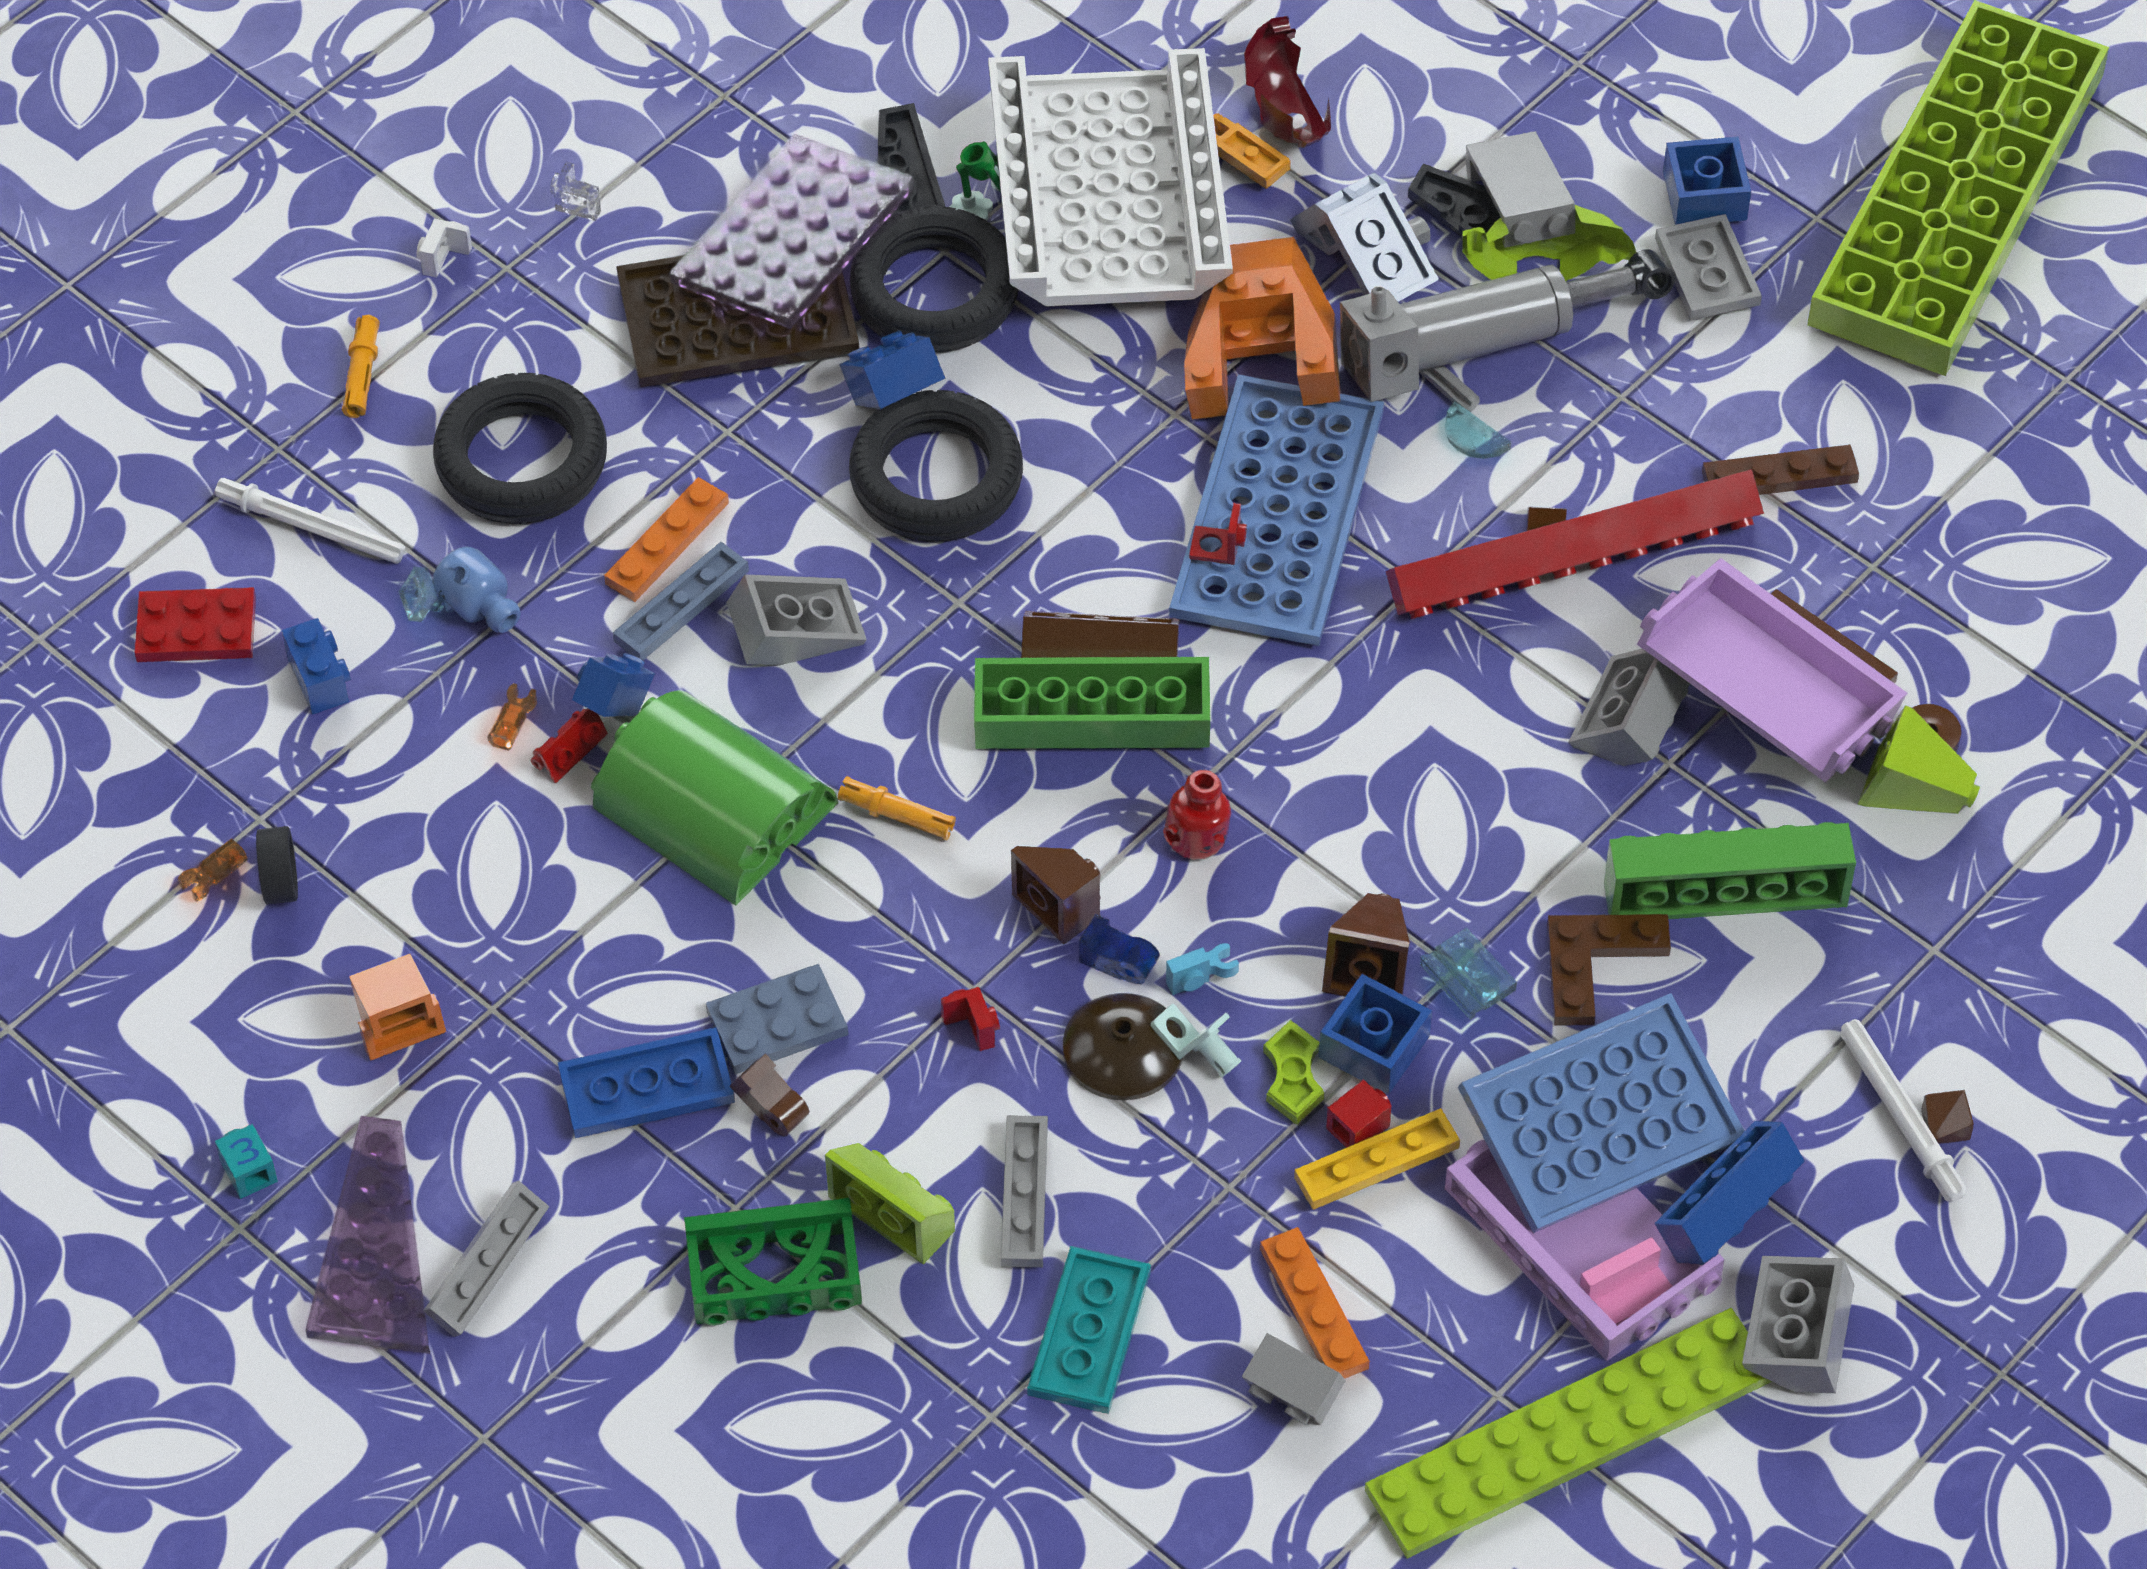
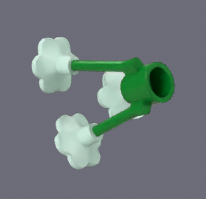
M983 141L981 143L974 142L969 144L962 150L960 155L962 163H959L956 169L961 176L963 192L952 198V205L949 207L968 211L987 221L988 213L993 209V203L990 199L984 198L981 192L972 191L969 176L979 181L990 178L992 187L1001 193L997 155Z

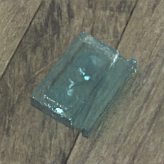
M1467 927L1436 946L1435 951L1429 955L1425 953L1421 956V967L1470 1020L1475 1017V1013L1482 1009L1485 1011L1516 991L1517 981Z

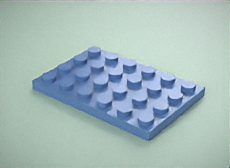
M1672 993L1468 1079L1458 1086L1470 1113L1533 1234L1725 1150L1745 1131Z

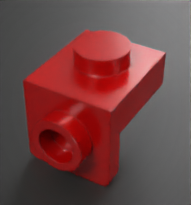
M979 987L969 990H956L948 996L941 998V1016L944 1025L967 1019L979 1051L995 1047V1031L1000 1030L998 1016L993 1006L987 1008Z

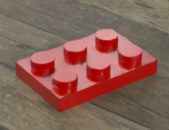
M254 587L139 591L135 640L136 661L161 662L253 658L256 608Z

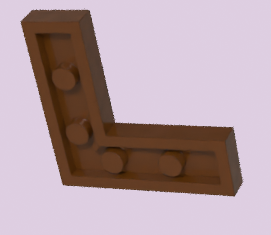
M1668 914L1548 915L1547 932L1554 1026L1595 1025L1596 1015L1591 957L1670 956L1671 943Z

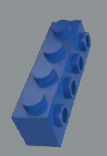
M1754 1121L1654 1223L1677 1263L1704 1265L1718 1255L1719 1249L1730 1238L1738 1235L1743 1230L1744 1224L1755 1212L1763 1209L1768 1204L1769 1198L1781 1186L1791 1181L1794 1176L1793 1173L1805 1160L1783 1122Z

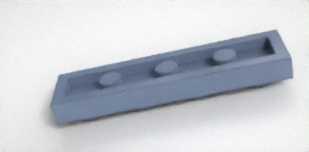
M723 542L718 543L613 632L614 642L630 655L645 660L749 571L748 561Z

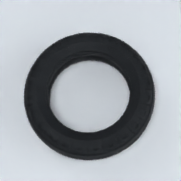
M935 206L920 207L918 210L914 208L884 220L863 239L855 253L850 270V290L853 302L861 318L871 330L881 338L901 331L902 334L914 333L915 336L929 337L935 353L952 351L951 349H962L971 346V343L975 344L988 337L1008 317L1018 294V289L1012 286L1009 281L1004 235L985 219L977 215L975 216V214L968 211L956 210V208L938 206V208H935ZM925 248H948L962 252L973 258L986 275L982 289L973 299L958 307L941 311L918 310L898 302L886 290L883 279L889 267L897 259L910 252Z
M536 373L499 375L497 378L492 377L479 382L477 386L474 385L464 391L449 405L441 417L433 443L435 469L448 494L460 506L472 514L484 517V519L490 521L504 522L506 524L540 522L545 518L547 520L564 513L563 511L566 512L573 508L590 493L597 483L607 454L605 428L599 413L590 400L567 382L560 379L556 380L554 377L543 374L536 375ZM530 414L549 418L565 428L573 440L571 451L563 464L551 473L530 481L505 482L490 478L478 471L468 458L470 444L480 430L498 419L512 415Z
M925 390L911 394L884 408L878 409L865 421L852 445L849 473L851 484L859 503L879 525L905 538L926 542H935L936 540L945 542L971 536L977 533V531L980 532L993 524L994 521L998 520L1006 512L1021 484L1023 456L1020 443L1013 428L1003 415L992 408L991 405L960 392L955 393V391L949 390L933 392V390ZM927 432H949L966 437L983 450L989 461L988 470L977 486L962 495L942 500L920 499L903 493L888 480L883 466L887 456L896 445L907 438Z

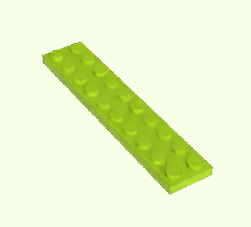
M1731 1307L1366 1482L1365 1492L1408 1559L1755 1391L1772 1381L1743 1367L1742 1362L1748 1331Z

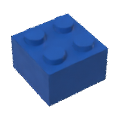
M1738 136L1666 143L1663 175L1675 225L1726 214L1729 222L1748 219L1751 187Z
M901 331L883 337L881 339L882 345L871 350L869 346L852 351L848 354L850 360L839 364L855 405L877 409L884 408L946 379L930 338L915 336L914 333L902 334Z
M1361 974L1320 1031L1319 1058L1361 1081L1364 1079L1369 1085L1389 1095L1430 1037L1432 1010Z

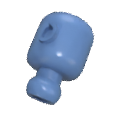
M468 546L457 548L445 556L438 564L432 583L436 593L444 601L447 613L455 611L464 621L469 623H476L486 618L489 628L498 633L507 632L516 625L521 612L515 601L505 598L508 590L507 579L502 571L481 551Z

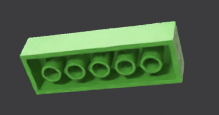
M1209 657L975 658V749L1210 748Z
M1824 822L1818 825H1783L1778 828L1765 829L1747 827L1735 831L1715 832L1705 830L1691 834L1664 833L1659 836H1623L1617 839H1609L1604 877L1608 915L1668 914V919L1847 907L1856 859L1849 823L1835 824Z

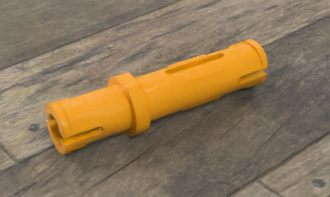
M362 315V318L358 317L356 319L354 339L348 348V355L351 359L342 412L351 418H358L366 413L372 364L378 357L376 339L380 322L372 315Z
M846 776L843 780L845 786H840L838 800L869 810L871 816L879 817V815L941 837L946 841L951 835L948 831H953L955 816L944 814L888 792V788L880 785L878 788L851 779L849 776Z

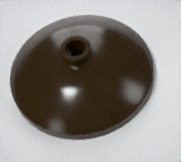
M1132 993L1108 994L1082 1006L1070 1019L1063 1036V1057L1072 1077L1089 1092L1112 1100L1140 1099L1164 1088L1175 1077L1183 1061V1058L1178 1059L1151 1027V1022L1166 1007L1151 998ZM1167 1020L1166 1026L1169 1033L1176 1038H1182L1183 1033L1179 1024L1173 1020ZM1119 1030H1128V1031H1130V1032H1128V1033H1126V1034H1121V1033H1119V1032H1117V1031H1119Z

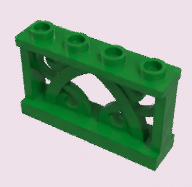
M850 1198L684 1217L696 1324L706 1323L715 1326L730 1320L748 1318L756 1321L781 1314L798 1316L822 1309L840 1311L862 1304ZM843 1234L846 1255L837 1251L827 1250L831 1235ZM805 1239L801 1242V1246L810 1248L796 1246L790 1240ZM778 1242L779 1246L786 1253L802 1259L789 1275L776 1284L755 1275L744 1267V1265L749 1264L759 1256L765 1243ZM752 1245L751 1249L746 1253L734 1257L742 1253V1249L737 1248L738 1246ZM711 1250L718 1263L709 1266L701 1272L699 1251ZM825 1260L839 1264L845 1270L844 1278L819 1282L821 1276L830 1275L834 1277L831 1268L825 1264H820L821 1261ZM726 1272L728 1275L721 1278L718 1283V1291L723 1287H730L733 1292L709 1295L706 1291L707 1283L714 1276Z

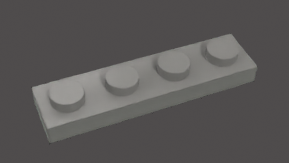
M1007 1115L1001 1267H1043L1048 1116Z
M520 1181L512 1183L423 1312L453 1337L461 1335L549 1206Z

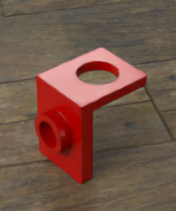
M1233 503L1228 530L1195 526L1189 553L1190 559L1235 565L1238 546H1245L1247 524H1241V504ZM1214 537L1221 541L1222 547L1215 552H1207L1200 547V542L1205 538Z

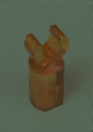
M513 683L509 686L507 690L508 703L503 704L487 736L489 743L493 747L507 751L512 748L527 718L526 713L532 711L537 705L536 689H531L529 695L521 699L517 698L519 694L518 685Z
M231 838L202 860L198 868H190L182 872L178 877L180 888L184 890L190 884L198 883L191 890L193 899L196 902L204 899L208 895L211 885H217L248 861L244 849Z

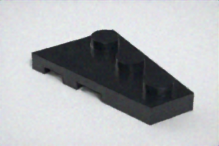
M1426 164L1421 166L1408 188V198L1461 237L1462 231L1477 227L1483 228L1485 233H1487L1493 224L1501 218L1484 185Z

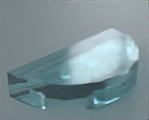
M1454 401L1448 409L1445 433L1449 443L1457 451L1469 457L1487 459L1498 457L1510 450V440Z

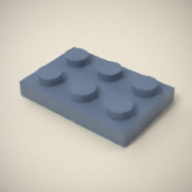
M819 964L706 1003L708 1016L713 1027H717L721 1045L735 1075L744 1072L765 1053L772 1061H776L848 1035L847 1023Z

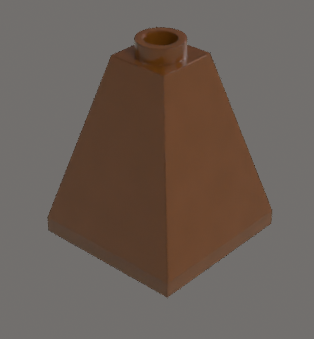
M1367 893L1330 927L1322 992L1346 997L1361 974H1364L1403 995L1410 941L1400 899L1393 898L1384 893Z

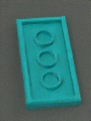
M1070 1246L1028 1383V1396L1109 1414L1151 1273V1264Z

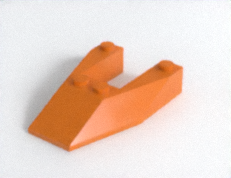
M1287 237L1230 245L1233 274L1202 294L1188 330L1184 371L1185 391L1192 420L1225 416L1229 407L1227 359L1296 351L1297 378L1303 406L1340 401L1335 313L1295 238Z

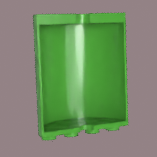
M682 690L671 691L657 699L654 697L649 698L630 723L625 722L618 728L614 736L615 743L610 749L600 772L591 783V789L594 791L593 808L735 906L780 862L781 855L791 844L796 846L838 804V798L833 789L688 692Z

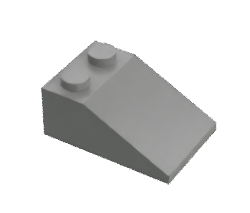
M745 574L726 602L747 664L784 665L864 645L867 640L846 579Z

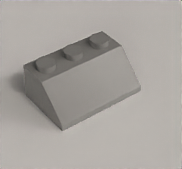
M1644 649L1611 656L1568 743L1573 748L1622 766L1653 760L1659 752V745L1667 729L1674 721V715L1681 701L1688 693L1690 683Z
M1762 1256L1742 1362L1745 1369L1793 1392L1836 1394L1854 1291V1283L1844 1258Z

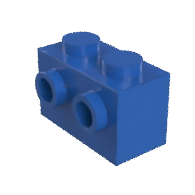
M318 618L281 630L288 661L312 715L348 703L349 699L345 682L350 681L351 677L345 660L343 658L336 659L334 653L338 652V648L332 631L324 632Z
M608 653L605 657H589V660L583 664L578 673L577 680L579 683L572 700L603 717L636 716L641 709L655 673L643 667L645 664L643 660L624 653L622 657Z

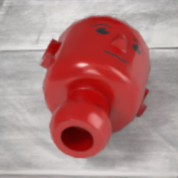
M1208 770L1193 772L1186 779L1185 785L1179 788L1171 797L1163 834L1172 849L1182 857L1193 860L1206 859L1214 856L1225 844L1231 818V807L1229 800L1222 792L1221 780L1216 774Z

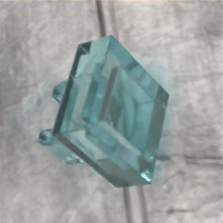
M413 567L400 588L399 595L408 620L422 622L429 610L434 612L442 611L445 604L437 596L428 568Z

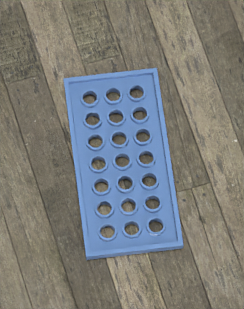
M1238 374L1169 607V617L1320 646L1384 412L1383 401L1371 402L1367 398L1340 394V401L1303 406L1300 388L1297 385ZM1263 410H1268L1276 415L1266 419L1259 417L1257 414ZM1299 417H1305L1310 419L1312 423L1298 425L1294 420ZM1342 424L1349 429L1345 432H1335L1330 427ZM1253 439H1262L1267 444L1263 447H1254L1249 442ZM1290 446H1299L1304 451L1300 454H1291L1285 449ZM1326 453H1335L1341 458L1336 461H1327L1322 456ZM1244 468H1254L1259 473L1254 476H1245L1240 471ZM1281 475H1291L1296 480L1291 483H1282L1277 478ZM1318 482H1328L1333 487L1328 490H1319L1314 485ZM1236 497L1248 498L1251 502L1241 505V524H1247L1246 541L1244 547L1238 546L1235 565L1190 559L1189 553L1195 526L1225 529L1230 523L1233 508L1232 500ZM1273 504H1282L1288 509L1284 512H1273L1269 507ZM1310 511H1319L1325 516L1314 520L1308 518L1306 514ZM1266 533H1273L1279 539L1274 542H1267L1262 540L1260 536ZM1208 537L1200 542V547L1207 552H1215L1222 547V543L1217 538ZM1303 540H1310L1316 546L1311 549H1303L1297 544ZM1256 563H1266L1271 568L1260 572L1254 570L1252 566ZM1294 570H1303L1308 573V576L1296 579L1291 577L1289 573ZM1212 585H1219L1225 591L1220 594H1211L1205 589ZM1255 592L1263 598L1252 602L1244 599L1243 596L1247 593ZM1285 600H1295L1300 605L1297 608L1288 609L1283 607L1281 603Z

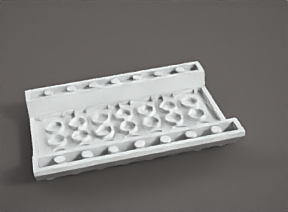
M1205 48L1169 50L1167 70L1026 76L1024 56L988 58L1009 281L1012 286L1045 306L1191 300L1233 274Z

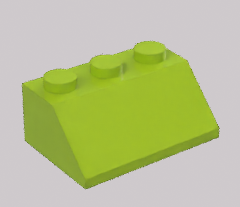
M860 1143L830 1149L825 1154L828 1197L832 1200L850 1198L851 1211L854 1216L923 1265L955 1232L954 1209L949 1201L941 1195L936 1194L934 1196L922 1188L919 1181L910 1173H901L892 1167L886 1157L876 1150L870 1151Z

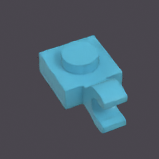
M1229 944L1217 945L1209 952H1205L1202 947L1166 961V984L1172 995L1200 988L1204 983L1209 982V975L1211 974L1222 978L1235 976L1239 972L1238 960H1233L1229 963L1220 961L1230 956Z

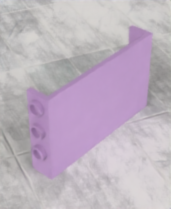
M1722 558L1716 561L1698 578L1692 575L1682 586L1679 594L1672 592L1665 599L1660 610L1657 611L1653 608L1640 625L1644 631L1637 643L1638 646L1824 782L1836 772L1843 774L1854 761L1855 754L1860 757L1863 756L1872 745L1874 737L1881 739L1893 723L1894 716L1908 694Z
M1480 1140L1473 1144L1465 1156L1447 1167L1445 1190L1606 1361L1637 1339L1644 1341L1657 1330L1661 1322L1668 1317L1676 1318L1689 1307L1692 1300L1701 1294L1703 1296L1711 1294L1722 1281L1721 1276L1725 1259L1720 1254L1704 1265L1676 1262L1654 1224L1662 1214L1637 1188L1533 1234L1485 1140ZM1652 1237L1661 1249L1658 1267L1673 1287L1617 1326L1580 1287L1581 1273Z

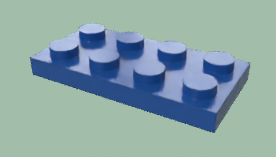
M717 1027L557 1062L575 1138L735 1103L734 1091L729 1087L731 1080Z

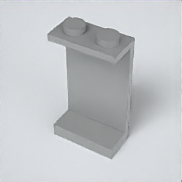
M1536 131L1466 145V172L1469 180L1473 182L1482 180L1503 223L1507 226L1509 233L1502 237L1504 247L1575 234V202Z

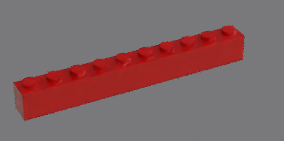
M1751 469L1401 565L1385 572L1397 614L1409 613L1411 619L1432 614V606L1445 603L1447 609L1469 604L1468 596L1481 593L1483 599L1505 594L1503 586L1517 583L1520 590L1541 584L1539 576L1553 573L1555 580L1577 574L1575 566L1589 563L1590 570L1612 564L1611 556L1624 553L1625 559L1628 560L1648 554L1646 547L1658 543L1661 550L1682 545V537L1695 534L1696 539L1701 540L1718 535L1717 527L1727 524L1731 525L1732 531L1754 525L1752 517L1764 514Z

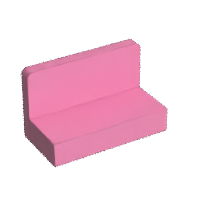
M1652 1237L1581 1273L1580 1287L1617 1326L1673 1286L1658 1267L1661 1249Z

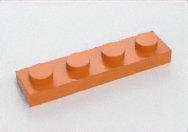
M698 477L604 575L605 585L636 602L729 504L728 494Z
M1296 1227L1260 1241V1251L1318 1361L1339 1372L1344 1379L1368 1370L1370 1361L1299 1228Z

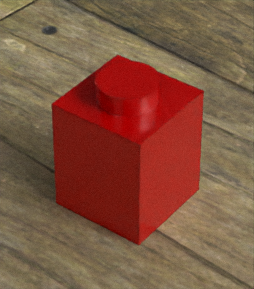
M1363 1079L1327 1107L1326 1129L1346 1148L1383 1133L1390 1127L1392 1108L1390 1100L1383 1091L1377 1088L1373 1089Z

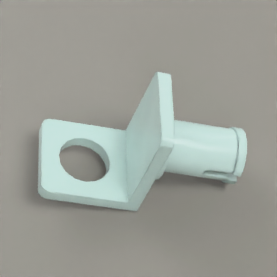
M1174 1004L1167 1007L1151 1022V1027L1179 1060L1191 1050L1195 1052L1199 1050L1219 1073L1221 1078L1241 1062L1240 1058L1236 1057L1217 1034L1220 1031L1218 1028L1230 1018L1227 1013L1219 1017L1201 1033L1193 1027ZM1167 1020H1173L1179 1024L1183 1033L1182 1038H1176L1169 1033L1166 1026Z

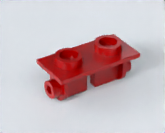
M588 708L583 709L581 712L575 711L572 717L557 731L558 736L556 738L550 737L540 748H536L533 751V757L530 761L538 770H542L545 767L553 782L557 783L608 734L599 714Z

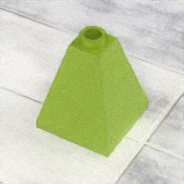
M1905 705L1879 743L1857 804L1864 807L1958 814L1964 805L1969 808L1973 805L1980 786L1974 784L1977 773L1913 708Z

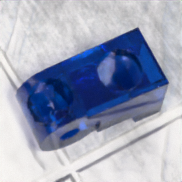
M1096 913L1079 939L1080 963L1133 984L1141 985L1145 983L1160 957L1158 949L1151 942L1140 937H1132L1111 927L1109 919Z

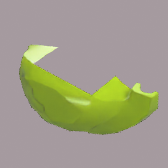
M1575 205V234L1504 247L1502 237L1509 232L1502 218L1498 219L1487 233L1480 227L1462 231V252L1475 269L1491 280L1516 274L1517 261L1535 255L1560 259V272L1565 281L1585 273L1599 261H1604L1607 264H1617L1621 260L1629 261L1636 253L1633 241L1623 231L1622 227L1616 225L1604 214Z

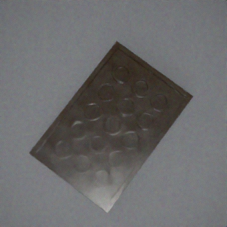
M833 232L616 266L640 387L845 355L859 349L858 335Z

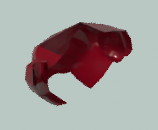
M1288 16L1271 18L1256 30L1244 53L1246 85L1254 87L1256 102L1260 108L1261 124L1276 138L1298 144L1299 148H1305L1319 142L1331 131L1329 98L1323 121L1297 74L1301 47L1291 40L1295 38V28L1291 29ZM1296 113L1303 115L1307 125L1304 128L1299 127L1295 129L1293 127V117L1288 114Z

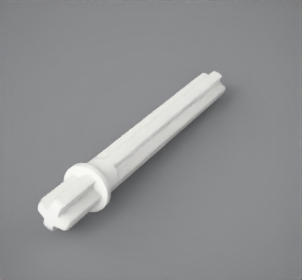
M221 478L215 488L216 497L239 505L244 513L253 511L258 514H264L395 564L401 562L405 553V546L401 543L274 497L267 492L259 490L256 484L251 483L245 486L229 479Z
M1854 1019L1843 1024L1841 1027L1842 1031L1840 1032L1841 1037L1924 1166L1923 1174L1925 1177L1933 1180L1946 1201L1953 1202L1961 1199L1965 1195L1966 1186L1953 1167L1954 1159L1952 1156L1944 1153L1862 1023Z

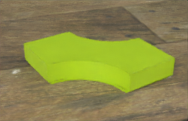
M1289 1020L1263 1045V1053L1271 1060L1276 1071V1079L1268 1090L1266 1102L1297 1125L1324 1100V1091L1315 1081L1311 1072V1065L1319 1052L1320 1042L1292 1020Z

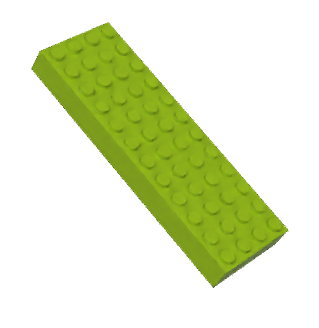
M1974 0L1811 299L1807 325L1946 376L2103 77L2109 47Z

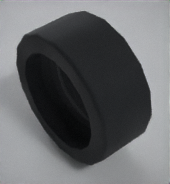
M283 826L258 829L256 833L257 863L265 904L297 901V869L290 828Z

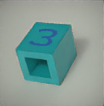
M253 1124L242 1129H233L215 1141L220 1162L240 1199L278 1182L273 1160Z

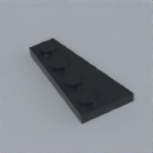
M914 103L880 109L875 227L889 217L898 215V213L914 208L918 210L920 207L935 206V208H938V206L946 207Z

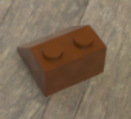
M1016 846L1011 850L1012 895L1061 943L1066 944L1100 919L1101 874L1093 861L1088 858L1083 859L1074 849Z

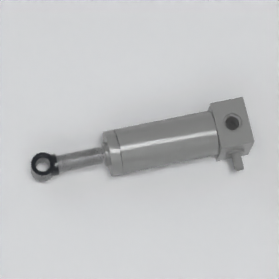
M1644 249L1636 252L1623 268L1569 282L1565 281L1558 268L1554 265H1547L1399 304L1388 289L1376 286L1371 289V294L1340 302L1341 364L1371 402L1419 389V371L1569 332L1572 327L1574 308L1627 294L1634 296L1643 293L1649 299L1662 298L1673 288L1675 275L1655 251Z

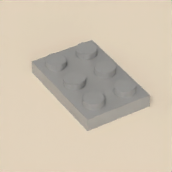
M1726 214L1656 229L1655 240L1666 265L1675 275L1674 284L1690 320L1761 305L1762 295Z

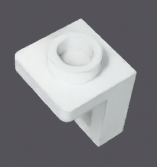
M434 218L426 237H421L417 246V258L421 259L423 275L437 278L449 251L466 255L470 254L472 244L469 227L458 222H448Z

